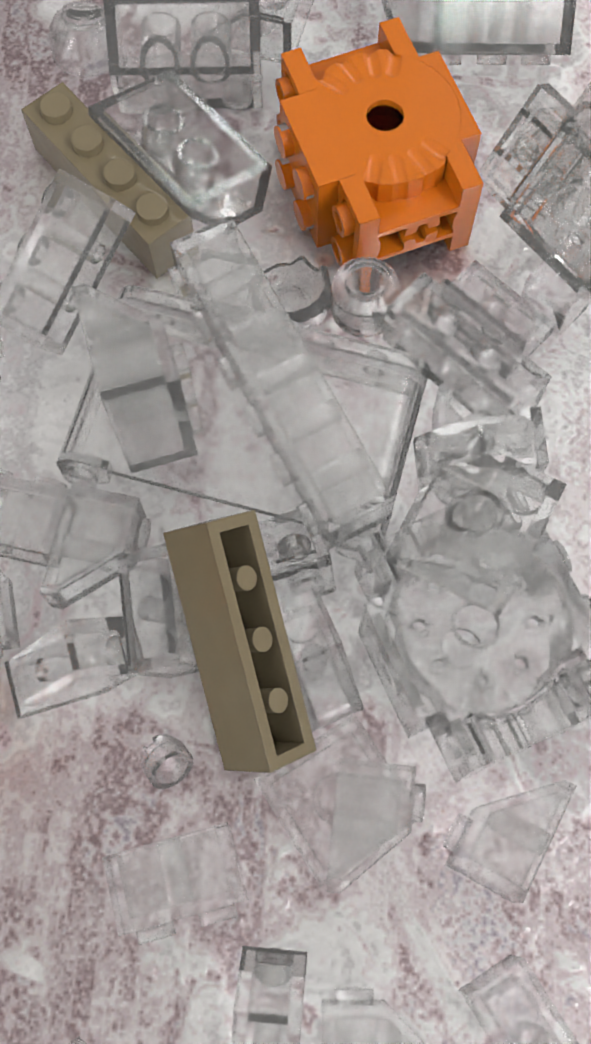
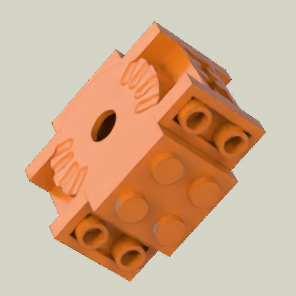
M396 17L379 23L378 43L308 64L301 47L281 53V78L275 80L276 92L280 102V113L276 115L277 126H274L275 140L281 158L275 160V167L282 188L284 190L291 189L296 199L293 201V208L300 229L302 231H310L316 247L319 248L331 244L338 265L340 267L347 265L354 283L374 277L376 262L444 239L449 251L467 246L484 184L474 165L482 133L439 50L419 56L400 18Z

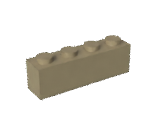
M63 82L21 109L35 149L156 279L197 250L191 214Z
M255 510L164 532L168 555L224 770L272 773L317 751Z

